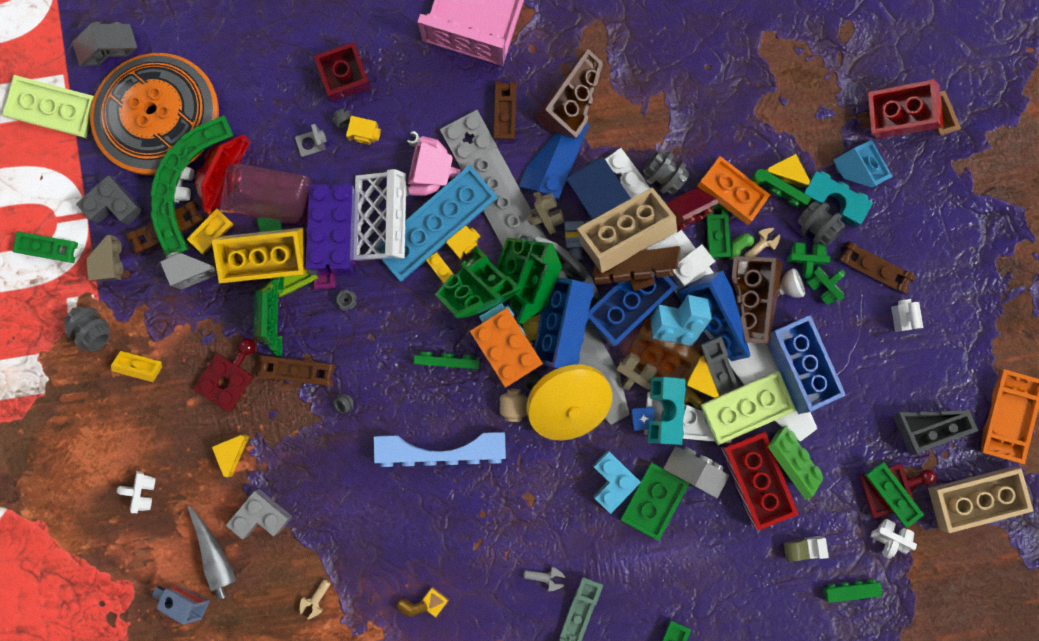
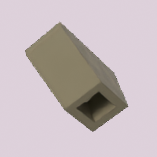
M106 235L87 258L89 281L121 280L123 264L120 261L119 253L122 251V246L117 237Z

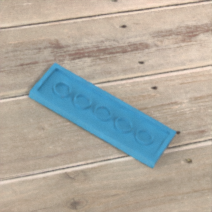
M471 165L467 166L405 220L404 259L387 258L382 259L383 262L402 282L443 247L446 241L465 225L467 226L499 197ZM384 241L377 247L380 253H385Z

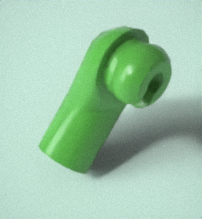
M743 233L731 242V257H729V260L734 261V256H740L743 248L752 246L754 237L748 233Z

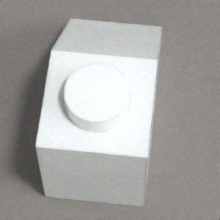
M700 245L678 263V269H673L674 274L672 277L682 288L714 263L715 260L704 246Z

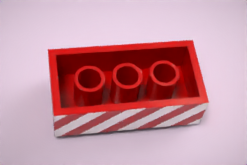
M761 431L721 447L751 525L757 531L799 515L777 459L767 447L770 443L767 434Z

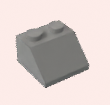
M171 253L166 256L165 260L161 261L170 286L181 290L217 275L216 267L182 253Z

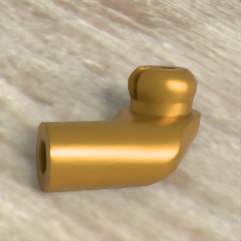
M686 388L684 403H691L699 409L701 407L700 404H703L705 401L691 389Z
M400 599L397 602L398 611L407 617H413L428 611L425 601L413 604L407 599Z

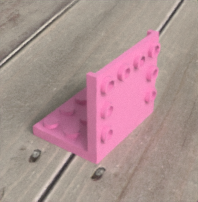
M434 0L431 13L427 15L420 14L418 19L422 41L503 66L524 0Z

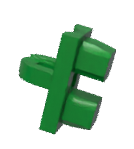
M793 243L791 254L787 256L786 262L803 263L802 276L804 278L812 276L813 264L826 265V263H830V256H826V245L814 244L812 245V255H805L806 244Z
M818 266L814 269V273L807 280V283L814 290L824 284L828 290L820 297L829 305L837 299L841 301L845 297V294L835 283L844 277L846 272L840 269L829 277Z

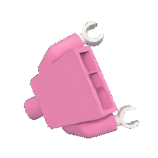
M415 131L410 133L411 136L416 137V140H407L410 146L415 147L407 182L410 187L406 185V197L409 194L411 196H426L446 186L448 179H454L461 173V170L451 167L453 158L437 139L425 136L419 137Z

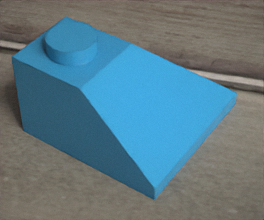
M872 140L834 159L836 169L844 179L865 186L874 187L893 177Z

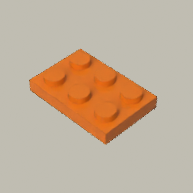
M719 156L697 185L701 190L715 197L719 204L747 225L753 221L770 197L768 192L721 156Z
M508 308L470 331L505 388L543 364Z

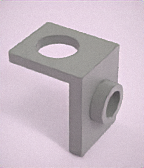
M316 124L311 125L312 132L295 137L301 157L326 150L324 145L327 142L323 129L319 130ZM306 138L314 140V147L310 150H306L302 146Z

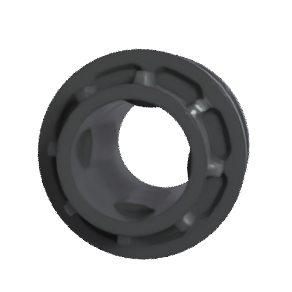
M658 150L651 156L643 168L646 181L650 184L657 181L660 184L658 191L662 194L665 192L674 194L686 182L689 172L685 169L686 164L682 160L678 163L672 161L674 154L671 151L665 153L662 150Z
M813 202L798 219V224L802 226L800 231L804 235L809 231L815 235L813 242L816 245L820 242L826 246L830 245L845 228V224L840 221L842 216L839 213L832 216L827 212L830 205L826 202L822 205L818 202Z
M75 308L64 320L66 325L64 328L65 335L69 339L74 340V344L80 350L97 351L110 339V324L105 319L100 318V314L94 308Z

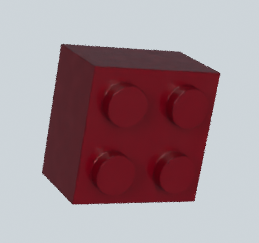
M355 42L314 55L327 96L331 102L371 88Z

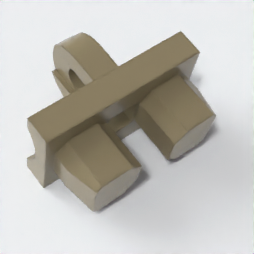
M539 191L533 193L536 202L534 203L535 208L527 213L526 219L530 225H537L543 222L549 234L555 233V226L564 223L565 220L561 209L553 212L549 211V209L557 207L553 193L541 196Z
M632 352L624 359L621 357L617 363L616 370L627 376L623 382V389L628 391L636 382L650 390L651 377L655 376L657 369L648 363L642 370L637 368L636 365L640 358Z

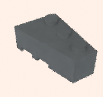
M969 410L899 412L893 415L910 456L978 431Z

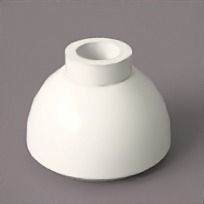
M796 269L789 270L783 276L779 289L781 295L787 294L794 298L804 297V284Z

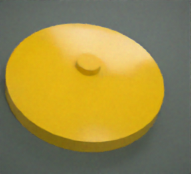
M575 364L560 367L545 375L533 387L527 400V416L534 430L545 438L551 440L578 438L592 431L604 420L612 404V390L605 376L591 366Z

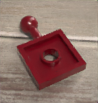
M244 338L239 342V352L233 361H230L220 353H216L193 389L229 413L233 411L254 378V375L240 367L246 355L252 354L256 349L255 342L250 338ZM221 377H226L229 380V386L226 389L219 386Z
M901 463L888 466L913 501L911 487L921 484L932 486L937 480L936 473L931 469H924L920 472L919 476L907 479ZM864 474L858 476L871 517L877 518L893 513Z

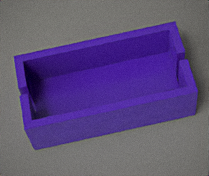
M309 184L306 270L310 275H329V269L326 265H330L333 275H353L355 189L353 185H333V189H331L329 185Z

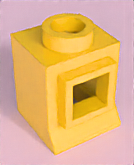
M351 116L346 137L349 141L355 140L356 142L370 145L379 140L381 129L378 128L379 126L376 121Z
M465 225L446 243L457 257L462 260L464 253L468 255L478 246L477 242L480 235L473 227L469 229Z

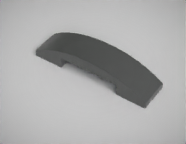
M537 236L532 240L553 243L562 265L561 269L572 280L594 285L591 303L599 298L597 288L591 276L570 252L542 237Z
M718 336L700 344L702 354L719 396L739 388L729 363L728 353L722 337Z

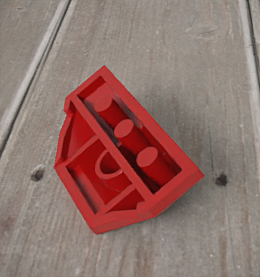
M240 135L214 144L212 149L207 151L204 158L205 163L202 168L198 169L194 183L205 213L211 215L218 209L251 142L246 136Z

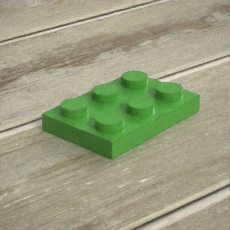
M786 425L778 430L767 447L804 499L808 500L814 496L823 480L822 472L813 464L807 450L801 447L795 433L790 431Z

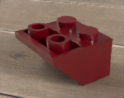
M697 187L665 204L676 216L678 233L686 229L691 223L696 224L705 219V216L714 212L713 207L719 201Z

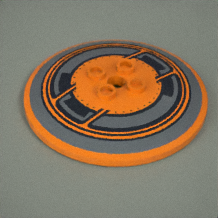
M167 53L144 54L123 62L102 81L92 101L90 113L91 129L98 147L114 164L132 173L155 175L167 151L183 135L204 123L219 118V103L211 81L191 61ZM155 105L156 111L153 114H147V108ZM200 152L198 155H196V156L190 161V163H191L192 161H194L199 155H201L202 152Z

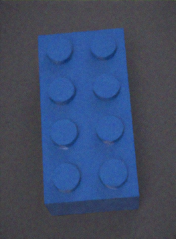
M654 272L656 284L637 291L633 289L631 281L619 282L589 310L587 322L611 348H614L678 287L668 276L657 278L656 272Z
M557 278L547 307L542 309L534 350L543 365L560 368L579 364L581 345L584 341V331L589 318L590 303L593 298V284Z
M811 315L771 331L769 344L767 345L798 414L812 412L846 396Z

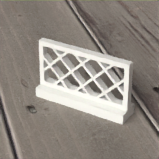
M392 169L384 173L356 176L354 260L404 259L406 173ZM384 178H387V186L382 190L378 185ZM368 180L372 185L364 192L362 190L363 181ZM376 189L380 195L373 202L369 196ZM385 198L386 208L382 212L378 205ZM367 200L371 206L364 213L362 205ZM376 210L380 216L373 223L369 216ZM385 220L386 229L381 233L377 227ZM366 221L371 227L363 234L361 227ZM375 231L379 238L372 244L368 238ZM382 241L385 242V253H380L377 250ZM366 243L370 249L365 255H361V247Z

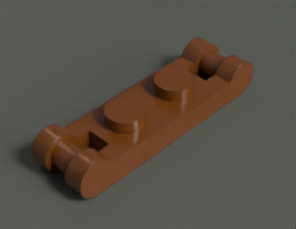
M195 201L188 202L183 207L175 210L181 233L204 222L202 214H199L197 211L198 207ZM189 213L191 218L187 221L184 215ZM153 222L126 234L128 242H131L133 245L132 250L135 255L142 254L160 244ZM145 236L147 242L142 244L139 238Z
M846 242L845 250L837 260L839 263L900 294L907 295L909 291L908 286L916 277L914 273L904 270L858 247V245L852 242ZM853 253L857 255L855 261L851 259ZM897 276L902 278L900 284L895 282Z
M259 355L258 362H260V367L257 370L256 377L333 386L332 372L335 371L336 365ZM269 363L274 364L273 372H268ZM318 369L324 370L323 378H317Z

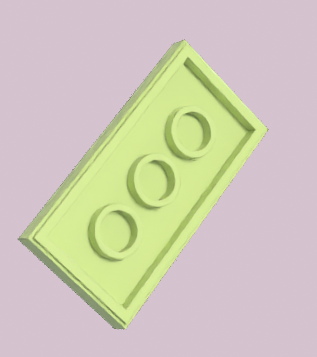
M14 75L2 116L87 138L91 124L90 113L94 96Z
M780 371L773 372L700 404L717 445L796 411Z

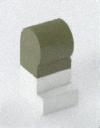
M822 536L800 538L783 543L786 561L829 558L826 538Z

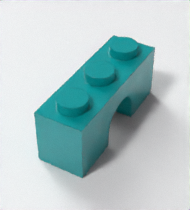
M816 171L809 178V185L802 191V193L811 197L809 203L818 202L822 205L828 196L835 197L841 205L839 212L842 216L841 220L855 228L860 226L873 204L872 201L868 200L869 197L861 192L855 193L843 182H835L825 172Z
M651 377L650 399H656L662 403L664 414L658 421H649L648 443L682 445L684 436L683 419L685 414L684 398L686 393L685 379Z

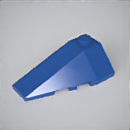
M586 123L576 139L555 133L526 167L519 188L532 193L539 191L541 196L553 193L558 203L566 184V178H568L589 124Z
M723 270L705 275L677 291L682 303L688 295L708 299L712 319L704 331L707 329L714 338L722 337L728 353L727 357L730 361L745 359L751 356L748 344L745 341L733 290Z

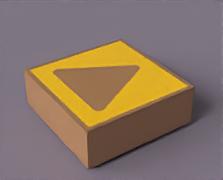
M432 586L421 602H426L427 612L436 618L449 599Z

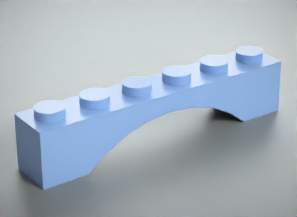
M505 432L483 433L469 444L447 451H430L418 448L406 442L398 435L374 437V463H380V467H392L395 462H402V466H415V462H423L424 466L437 465L436 461H445V465H457L458 460H467V464H480V460L488 459V463H501V459H506Z

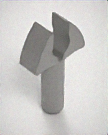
M554 566L551 567V571L548 573L524 571V579L546 582L549 586L548 591H554L564 586V584L554 583L550 579L555 576L565 578V575Z

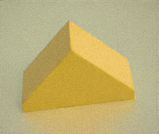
M796 154L766 170L782 181L803 189L810 182Z
M704 356L697 357L685 382V386L711 398L719 397Z
M240 435L212 447L223 476L227 478L233 476L249 439L248 435Z

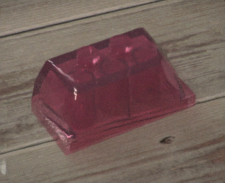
M244 164L230 165L225 170L219 211L306 226L308 223L309 185L313 184V182L304 175Z

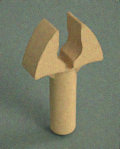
M774 228L759 231L757 234L760 236V241L745 253L744 257H755L765 247H770L771 250H774L778 245L780 234L773 241H766L767 235Z
M328 580L321 582L312 598L307 599L303 597L301 599L300 614L304 612L306 606L313 604V611L307 619H311L323 611L319 607V601L330 586Z

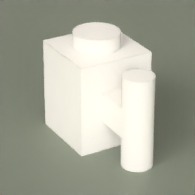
M911 299L898 301V305L891 307L895 332L923 328L919 302L912 303Z

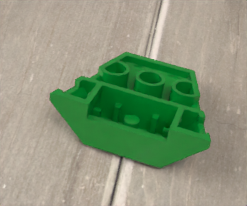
M515 238L506 239L496 268L505 276L513 279L521 288L517 294L509 299V307L514 309L518 315L516 318L518 323L523 324L547 307L562 268L553 243Z
M477 247L473 249L472 257L467 262L463 261L461 263L462 268L456 275H451L435 293L440 302L456 318L473 316L496 307L513 297L521 289L513 279L500 272Z
M284 277L273 278L254 293L253 336L267 346L278 358H282L283 336H277L278 293H283Z

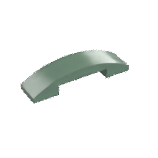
M582 577L558 641H582L603 584Z

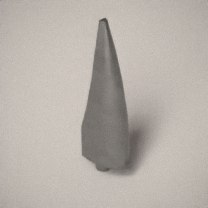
M189 506L188 510L199 541L204 574L210 590L215 591L217 599L221 600L226 597L223 586L236 582L237 579L217 539L201 517Z

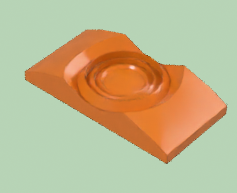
M1005 369L1001 370L992 392L990 413L983 427L981 453L1025 464L1039 410L1038 378Z

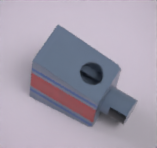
M158 585L152 595L153 598L159 600L157 605L159 611L183 625L200 621L210 602L209 599L181 586L164 588Z

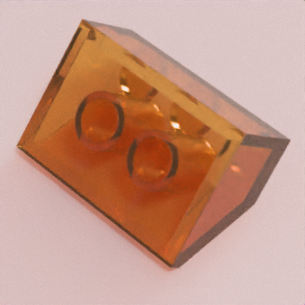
M646 317L625 357L630 352L637 355L640 361L636 367L640 370L647 363L656 367L657 370L654 377L685 379L686 382L698 364L702 350L701 346L696 343L690 346L654 339L650 319Z

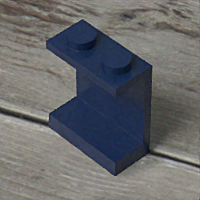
M604 157L592 159L586 164L585 168L580 171L579 169L572 171L568 178H566V186L568 189L572 188L589 214V221L631 199Z

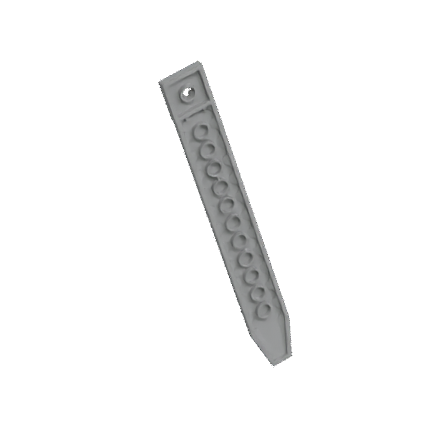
M478 110L441 128L440 132L461 171L471 165L499 197L483 212L502 247H504L507 238L532 241L538 236L547 239L539 224L530 225L526 216L531 209ZM465 134L474 136L472 139L473 143L463 142ZM561 269L558 278L568 279L566 273ZM586 322L579 364L591 366L599 370L607 379L612 390V404L605 419L612 425L630 415L619 371L616 370V366L599 334Z

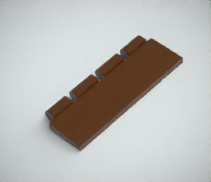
M680 246L639 251L604 273H601L594 264L592 277L595 279V284L598 285L612 283V279L614 282L632 281L633 274L635 280L654 278V272H656L657 278L673 276V269H678L681 248Z

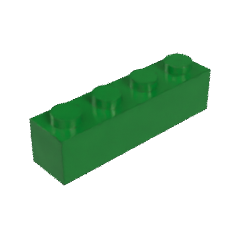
M868 579V582L859 580L854 581L852 584H849V582H842L841 585L828 584L827 587H823L825 601L832 603L881 597V582L876 579Z

